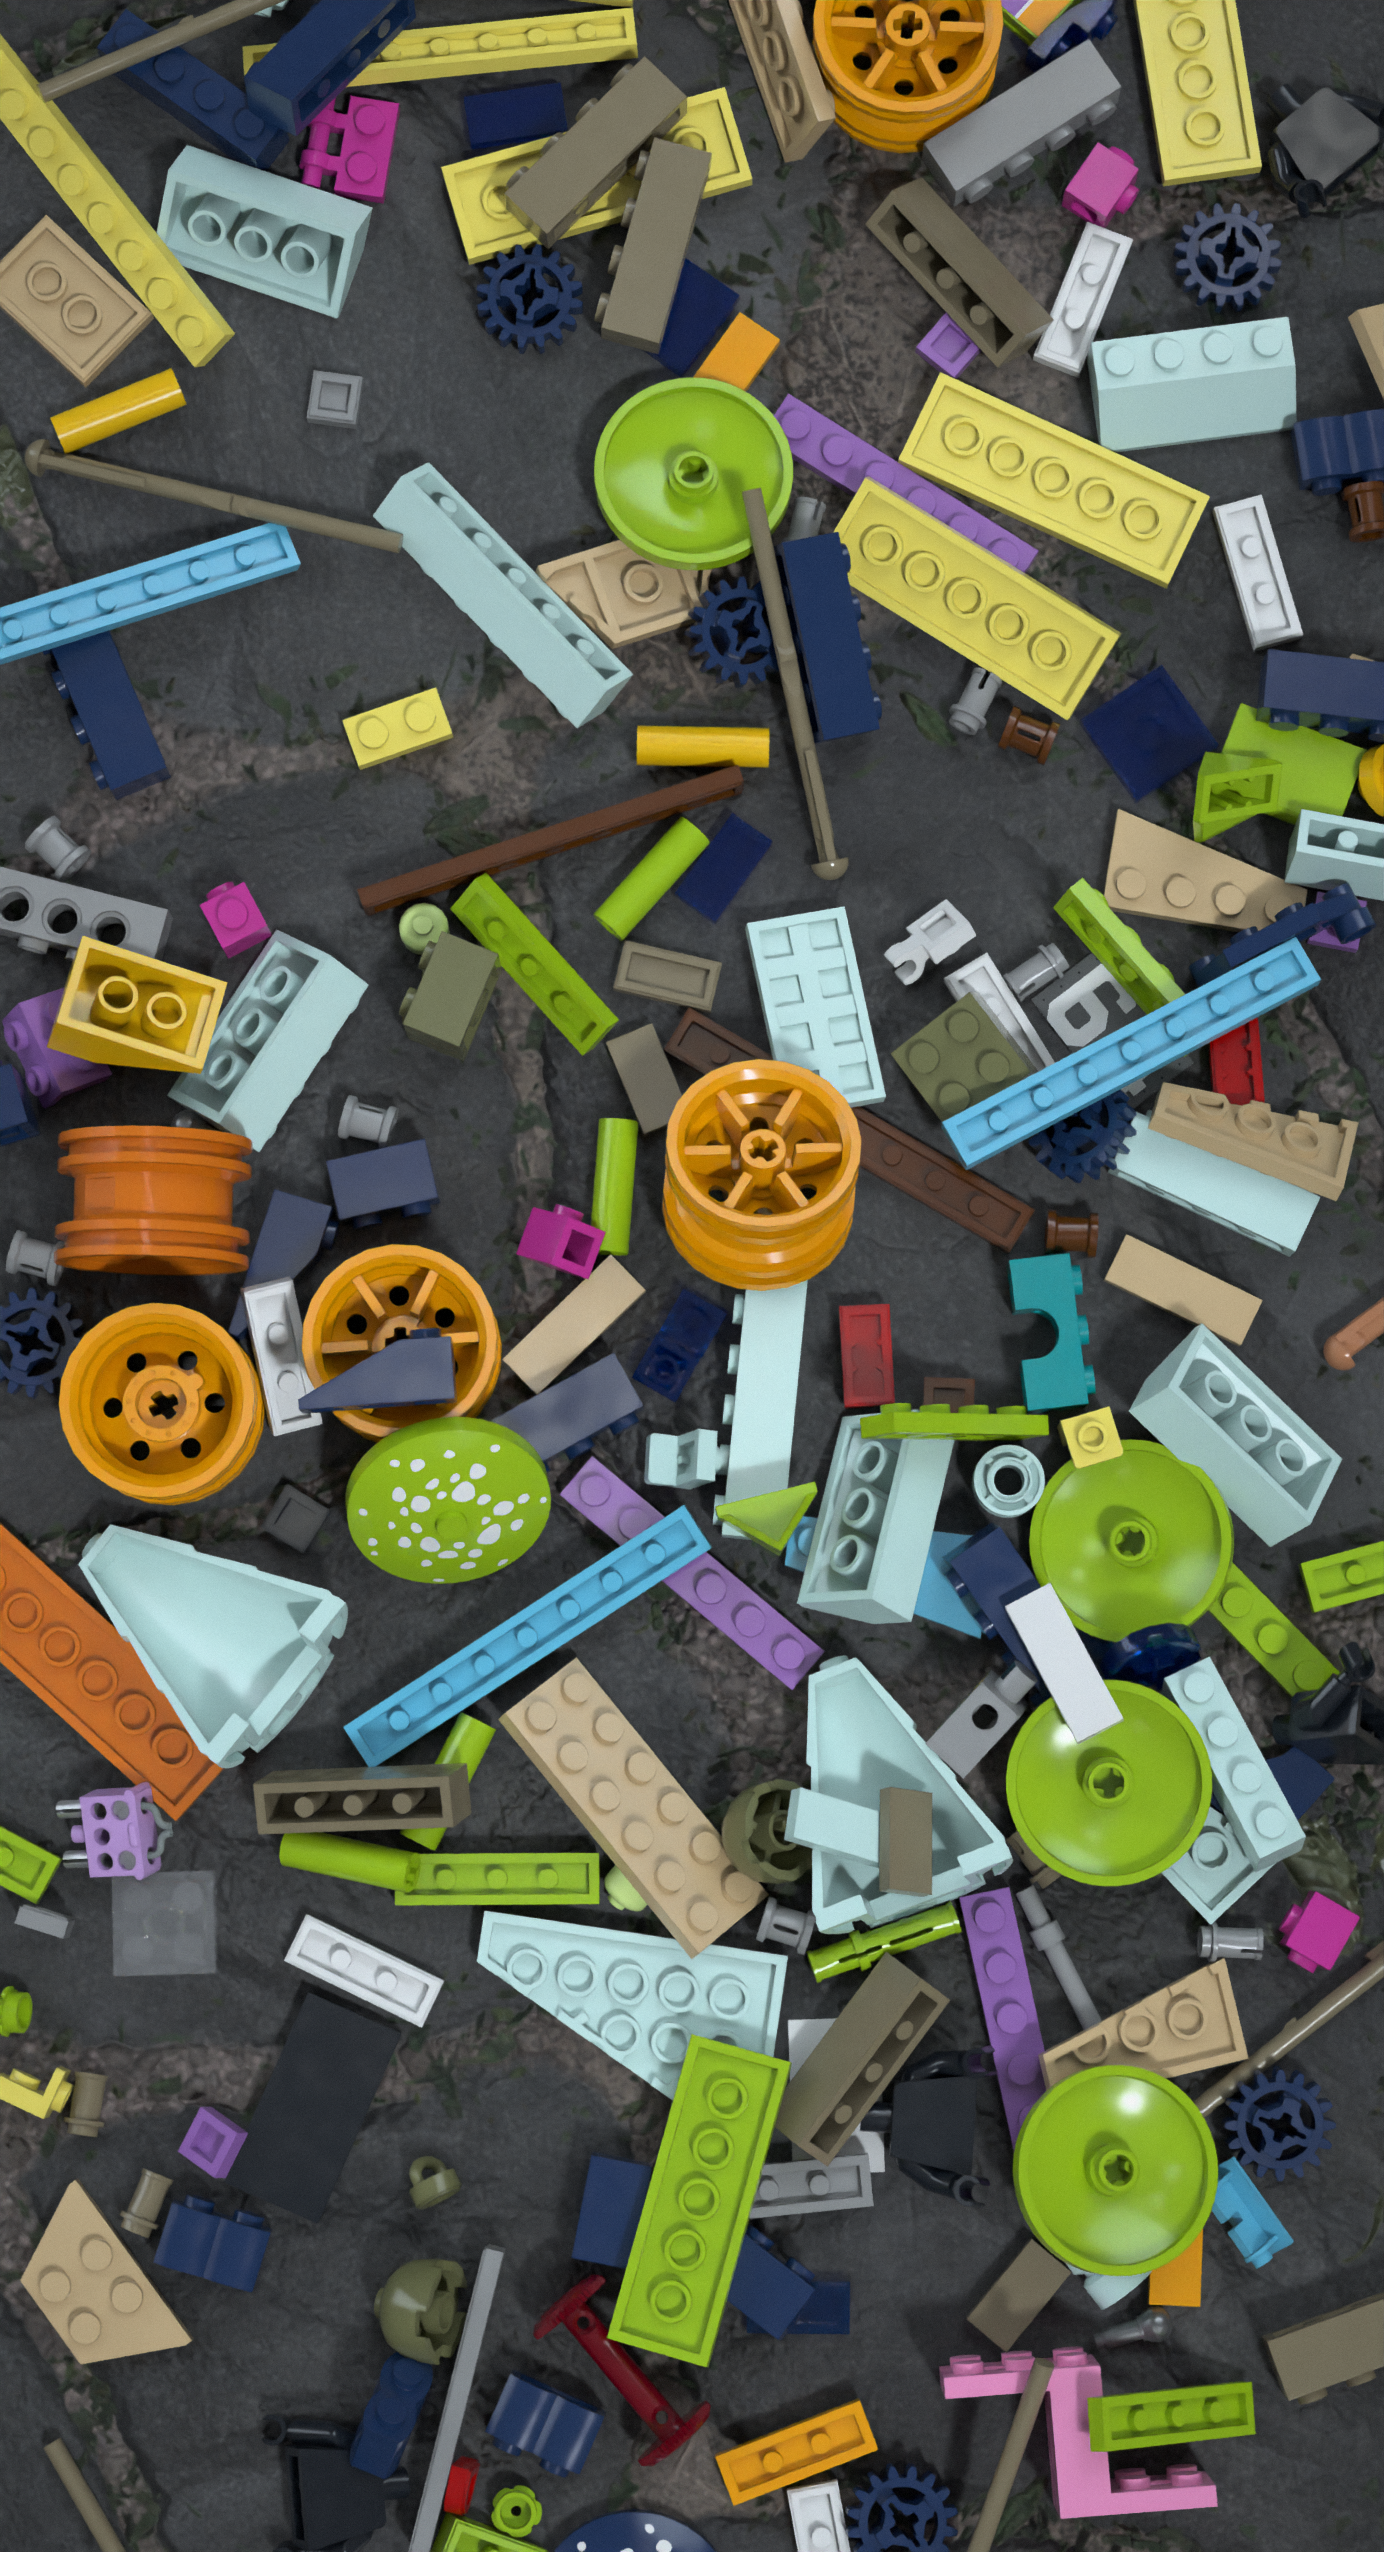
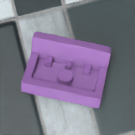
M65 987L18 1003L2 1020L6 1042L17 1053L25 1069L28 1088L35 1096H38L43 1108L55 1105L63 1096L102 1083L112 1075L107 1064L90 1062L47 1048Z

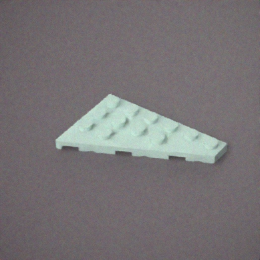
M484 1911L477 1962L554 2015L558 2020L589 2042L602 2049L620 2064L626 2066L671 2100L674 2099L692 2034L767 2056H774L788 1955L710 1944L691 1959L674 1938Z

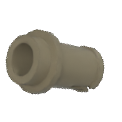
M1018 1831L1005 1840L1032 1874L1033 1878L1030 1879L1032 1884L1037 1881L1041 1888L1044 1889L1062 1876V1874L1043 1863L1030 1850Z
M75 2071L76 2078L69 2118L64 2117L63 2122L68 2123L67 2133L97 2137L99 2127L104 2128L105 2124L100 2122L108 2076Z
M143 2168L141 2178L127 2211L121 2210L120 2216L124 2218L120 2227L149 2238L152 2229L158 2230L159 2225L155 2221L169 2187L174 2180Z

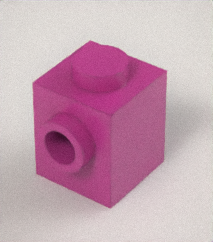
M1097 143L1065 189L1062 206L1084 221L1106 228L1117 211L1124 215L1135 201L1140 189L1135 187L1139 169L1134 166L1133 159L1123 150L1113 146L1108 149L1102 144Z
M233 882L224 883L211 890L206 895L208 901L200 904L228 959L272 936L245 882L237 886Z
M555 1204L553 1212L533 1207L516 1254L551 1269L589 1280L606 1232L581 1222L584 1214L559 1204Z
M1310 1890L1300 1907L1293 1903L1285 1914L1278 1929L1285 1933L1280 1944L1291 1950L1287 1959L1313 1974L1317 1966L1330 1971L1360 1917L1317 1891Z

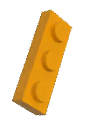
M858 2398L715 2454V2458L733 2506L877 2451L878 2446L861 2401Z

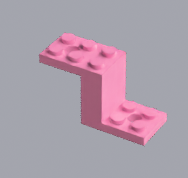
M1083 2347L1052 2349L1053 2357L1044 2358L1051 2361L1055 2366L1044 2398L1053 2505L1060 2519L1218 2507L1215 2483L1206 2471H1197L1196 2464L1170 2465L1166 2467L1165 2475L1152 2476L1146 2475L1144 2468L1119 2469L1114 2471L1115 2478L1110 2479L1108 2452H1092L1090 2449L1087 2398L1103 2396L1100 2364L1093 2354L1087 2355L1086 2352H1083ZM1032 2351L1001 2353L1000 2362L987 2363L981 2361L980 2355L950 2357L949 2366H939L940 2386L945 2399L1023 2393L1035 2357L1032 2356Z

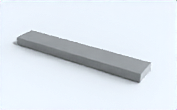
M488 2244L483 2249L408 2552H431L451 2465L506 2250L503 2247Z

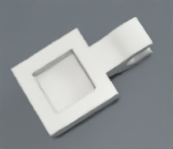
M945 899L909 925L906 929L910 937L901 943L891 946L884 956L895 968L906 961L894 973L904 985L915 982L921 976L928 958L935 964H938L974 938L976 933L969 921Z

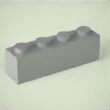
M1087 39L924 142L922 160L954 207L966 199L969 203L976 202L992 190V183L1007 173L1010 177L1019 175L1035 161L1033 157L1048 147L1051 151H1056L1075 137L1076 133L1074 131L1089 121L1092 125H1097L1110 117L1117 109L1115 105L1118 103L1121 85L1092 42Z

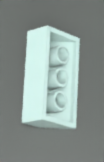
M186 145L168 169L157 234L184 267L338 318L364 250L373 208Z
M1288 317L1091 342L1087 356V365L1098 441L1100 446L1115 453L1292 430L1293 424L1297 422L1296 368Z
M276 929L218 1017L201 1074L182 1072L167 1096L186 1109L194 1111L202 1119L222 1132L237 1134L251 1139L253 1142L252 1149L260 1152L266 1141L275 1133L277 1124L294 1098L303 1090L306 1080L321 1057L330 1049L332 1040L348 1016L357 1008L359 1000L369 984L331 955Z
M1202 1323L1195 1327L1148 1376L1129 1410L1179 1460L1200 1467L1221 1491L1227 1506L1270 1547L1312 1523L1342 1461V1458Z
M918 1409L911 1410V1412H920ZM881 1413L842 1417L797 1604L804 1608L871 1624L912 1622L954 1440L861 1439L860 1418Z

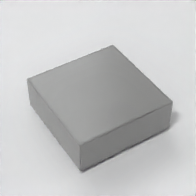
M314 370L307 412L308 423L357 429L364 384L363 377Z
M24 1904L19 1908L15 1924L65 1939L70 1938L75 1920H72L73 1917L46 1908L33 1904Z

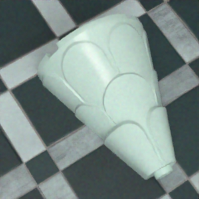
M111 1524L103 1534L98 1533L89 1540L82 1552L83 1559L78 1564L124 1641L132 1644L155 1686L161 1693L165 1694L199 1751L208 1756L211 1761L221 1768H232L243 1763L245 1759L241 1754L243 1751L250 1747L258 1753L289 1723L309 1698L334 1657L328 1648L332 1637L341 1638L346 1628L348 1618L346 1602L332 1595L329 1590L257 1570L256 1566L196 1551L193 1545Z
M843 1655L820 1664V1671L809 1675L806 1763L811 1767V1791L880 1811V1790L887 1787L932 1793V1895L918 1897L880 1892L879 1868L812 1848V1912L816 1916L819 1932L824 1934L850 1933L855 1930L852 1924L854 1921L862 1920L870 1928L908 1918L943 1905L985 1885L983 1874L990 1869L993 1870L994 1876L1005 1872L1013 1863L1005 1837L959 1785L957 1777L951 1769L925 1744L926 1742L916 1732L917 1724L856 1657L849 1660L848 1656Z

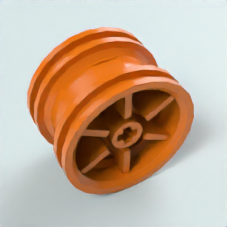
M133 1125L77 1128L63 1131L58 1135V1146L61 1149L67 1150L68 1156L57 1160V1171L62 1175L74 1178L75 1183L73 1220L59 1223L55 1226V1237L58 1240L65 1241V1248L57 1249L54 1252V1263L67 1268L94 1272L162 1276L220 1275L243 1272L249 1269V1258L239 1253V1247L250 1243V1233L248 1230L234 1227L232 1225L233 1185L252 1178V1167L250 1164L242 1162V1157L252 1153L253 1142L251 1139L237 1134L206 1129Z

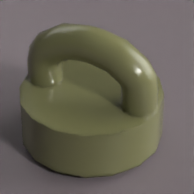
M423 2156L416 2159L409 2169V2177L414 2186L409 2190V2194L418 2209L422 2210L432 2207L461 2190L462 2183L456 2170L453 2168L447 2170L444 2163L433 2156ZM424 2169H431L435 2175L425 2180L422 2171Z

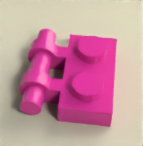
M351 96L348 114H341L334 111L335 97L308 124L311 128L308 147L302 151L299 167L303 170L301 184L320 190L322 175L336 177L335 195L384 204L400 114L399 103ZM330 133L344 135L340 157L331 156L326 153Z

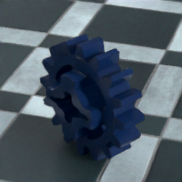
M1219 203L1214 204L1210 218L1200 210L1196 212L1193 220L1196 228L1184 224L1180 237L1185 242L1176 243L1173 255L1183 259L1176 263L1174 274L1179 276L1187 275L1182 291L1187 293L1196 289L1199 292L1196 302L1198 306L1203 305L1208 298L1214 300V309L1217 313L1221 312L1225 302H1231L1236 313L1241 312L1244 298L1257 305L1262 296L1259 288L1271 291L1275 279L1270 274L1279 273L1282 263L1281 260L1272 257L1279 253L1281 242L1277 240L1268 241L1267 239L1274 226L1268 223L1259 227L1256 224L1259 214L1257 210H1253L1247 218L1241 216L1239 203H1235L1228 214H1224ZM1223 229V232L1213 239L1205 238L1207 234ZM1243 234L1250 238L1255 246H1251ZM1230 242V253H1232L1233 263L1229 266L1227 274H1225V263H1223L1222 253L1225 251L1227 243ZM1200 270H1205L1213 283L1207 280ZM1252 275H1255L1248 282L1232 287V284L1240 278H1251Z
M539 244L535 245L532 255H525L521 245L515 246V258L510 260L501 252L497 254L499 268L496 270L485 266L483 270L484 278L490 284L477 285V296L487 300L477 305L479 317H490L485 323L487 334L490 335L500 330V346L505 348L512 340L517 341L519 354H524L528 344L535 343L540 354L545 353V341L549 339L558 346H561L563 344L561 330L564 328L567 331L575 332L577 329L576 320L571 314H583V302L575 298L583 294L582 283L580 281H571L575 276L573 264L560 268V252L554 251L547 259L543 257L542 247ZM524 271L513 280H507L512 275ZM544 273L558 283L562 292H559L558 288L548 285L544 279ZM535 283L537 298L533 300L532 306H529L528 315H525L523 300L527 299L528 293H531L532 284ZM498 306L502 307V311H509L516 319V326L504 318ZM548 318H552V319H553L552 321H550V322L547 323L546 325L536 328V326H538L540 323H542V322L545 321L546 319H548Z
M739 577L734 580L731 590L729 584L722 580L714 585L716 595L706 590L698 597L704 608L694 607L689 610L688 616L697 621V625L685 630V636L697 639V645L688 651L689 655L697 656L702 654L705 661L701 664L699 670L704 673L711 668L716 669V683L718 684L725 682L729 676H733L735 688H741L746 685L748 675L755 685L760 684L766 680L764 669L772 675L779 671L761 581L754 584L751 589H747L745 577ZM741 601L740 605L736 607L735 612L731 613L724 609L722 611L717 610L725 602ZM761 613L764 615L768 623L769 629L766 628ZM742 621V634L748 638L738 644V631L732 627ZM711 636L714 637L715 642H716V644H717V646H718L719 652H718V651L716 650V648L714 647V645H713V643H712V640H711ZM747 652L754 655H763L755 663L739 664Z
M1120 1089L1038 1132V1135L1029 1140V1145L1039 1152L1035 1158L1059 1179L1063 1180L1068 1176L1075 1183H1081L1084 1173H1087L1095 1181L1100 1179V1167L1103 1165L1115 1170L1117 1164L1113 1157L1117 1152L1128 1155L1130 1149L1123 1141L1125 1137H1132L1137 1133V1130L1127 1122L1137 1116L1136 1111L1127 1104L1130 1097Z
M29 1288L27 1300L22 1301L12 1291L8 1293L10 1306L4 1308L0 1305V1340L9 1344L13 1354L10 1363L12 1366L9 1368L4 1362L0 1350V1383L8 1378L7 1392L12 1395H16L22 1386H26L28 1397L36 1399L39 1387L44 1386L47 1392L53 1396L57 1394L55 1381L62 1378L71 1353L82 1339L76 1337V1332L81 1331L86 1325L82 1319L69 1320L75 1309L69 1302L59 1308L56 1307L58 1295L50 1291L44 1301H41L38 1290ZM26 1311H32L29 1320L17 1325L9 1323L15 1316ZM55 1318L64 1330L65 1346L57 1343L52 1330L55 1325ZM39 1331L38 1338L53 1351L33 1349L29 1356H27L28 1349L13 1336L33 1338L36 1332ZM50 1361L57 1364L52 1370L43 1375L30 1377L34 1374L36 1367Z
M1274 2066L1272 2078L1267 2079L1259 2070H1255L1254 2080L1256 2084L1249 2087L1246 2083L1239 2081L1236 2085L1243 2094L1239 2100L1227 2098L1225 2101L1226 2105L1234 2111V2116L1221 2119V2124L1224 2128L1235 2132L1225 2140V2143L1229 2149L1242 2147L1236 2160L1242 2166L1248 2165L1254 2160L1253 2172L1260 2178L1264 2176L1268 2168H1271L1273 2176L1277 2181H1283L1285 2169L1289 2168L1298 2178L1303 2177L1302 2163L1308 2160L1311 2164L1318 2167L1321 2162L1315 2154L1317 2148L1331 2149L1332 2147L1330 2141L1323 2136V2132L1335 2129L1336 2123L1331 2118L1323 2117V2113L1333 2106L1327 2098L1315 2099L1321 2090V2087L1315 2081L1303 2087L1304 2074L1299 2070H1295L1289 2079H1286L1284 2070L1280 2066ZM1276 2091L1274 2098L1262 2103L1255 2102L1261 2096ZM1302 2098L1310 2110L1311 2126L1303 2122L1299 2115ZM1283 2115L1296 2131L1287 2127L1286 2129L1277 2128L1274 2132L1261 2116L1270 2120L1271 2118L1280 2119ZM1246 2121L1250 2122L1257 2129L1256 2149L1252 2147L1248 2140ZM1296 2144L1301 2145L1296 2151L1281 2156L1284 2149Z
M889 2463L886 2464V2477L879 2479L875 2473L870 2471L867 2473L871 2486L867 2490L858 2486L853 2488L852 2491L858 2497L860 2503L858 2506H846L845 2512L848 2516L856 2519V2523L846 2527L845 2531L849 2538L861 2539L854 2546V2552H885L881 2549L884 2548L886 2550L891 2545L908 2547L911 2552H951L944 2544L943 2539L945 2536H957L958 2530L953 2525L947 2523V2519L957 2515L958 2511L955 2505L942 2503L950 2494L945 2485L932 2489L936 2476L928 2470L919 2479L917 2478L914 2464L908 2463L904 2473L898 2474L893 2464ZM909 2487L922 2493H916L908 2498L895 2495L892 2489ZM877 2500L880 2505L877 2521L870 2525L868 2530L869 2512L873 2503ZM890 2503H893L898 2511L901 2510L906 2516L910 2515L907 2519L910 2524L909 2529L914 2535L913 2539H910L906 2532H902L899 2527H893L895 2520L892 2516L894 2513L889 2507ZM934 2513V2529L926 2542L923 2537L926 2521L933 2517Z

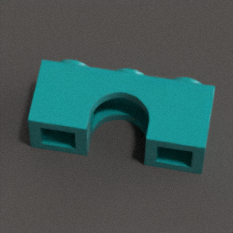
M1070 1253L1009 1260L1006 1268L1012 1315L1026 1313L1041 1315L1051 1323L1056 1337L1054 1348L1048 1355L1037 1359L1022 1360L1019 1364L1023 1404L1027 1407V1414L1086 1407L1089 1404L1088 1395L1096 1394L1093 1366L1092 1364L1084 1365L1081 1345L1089 1344V1329L1086 1314L1077 1315L1075 1295L1083 1294L1080 1265H1071Z

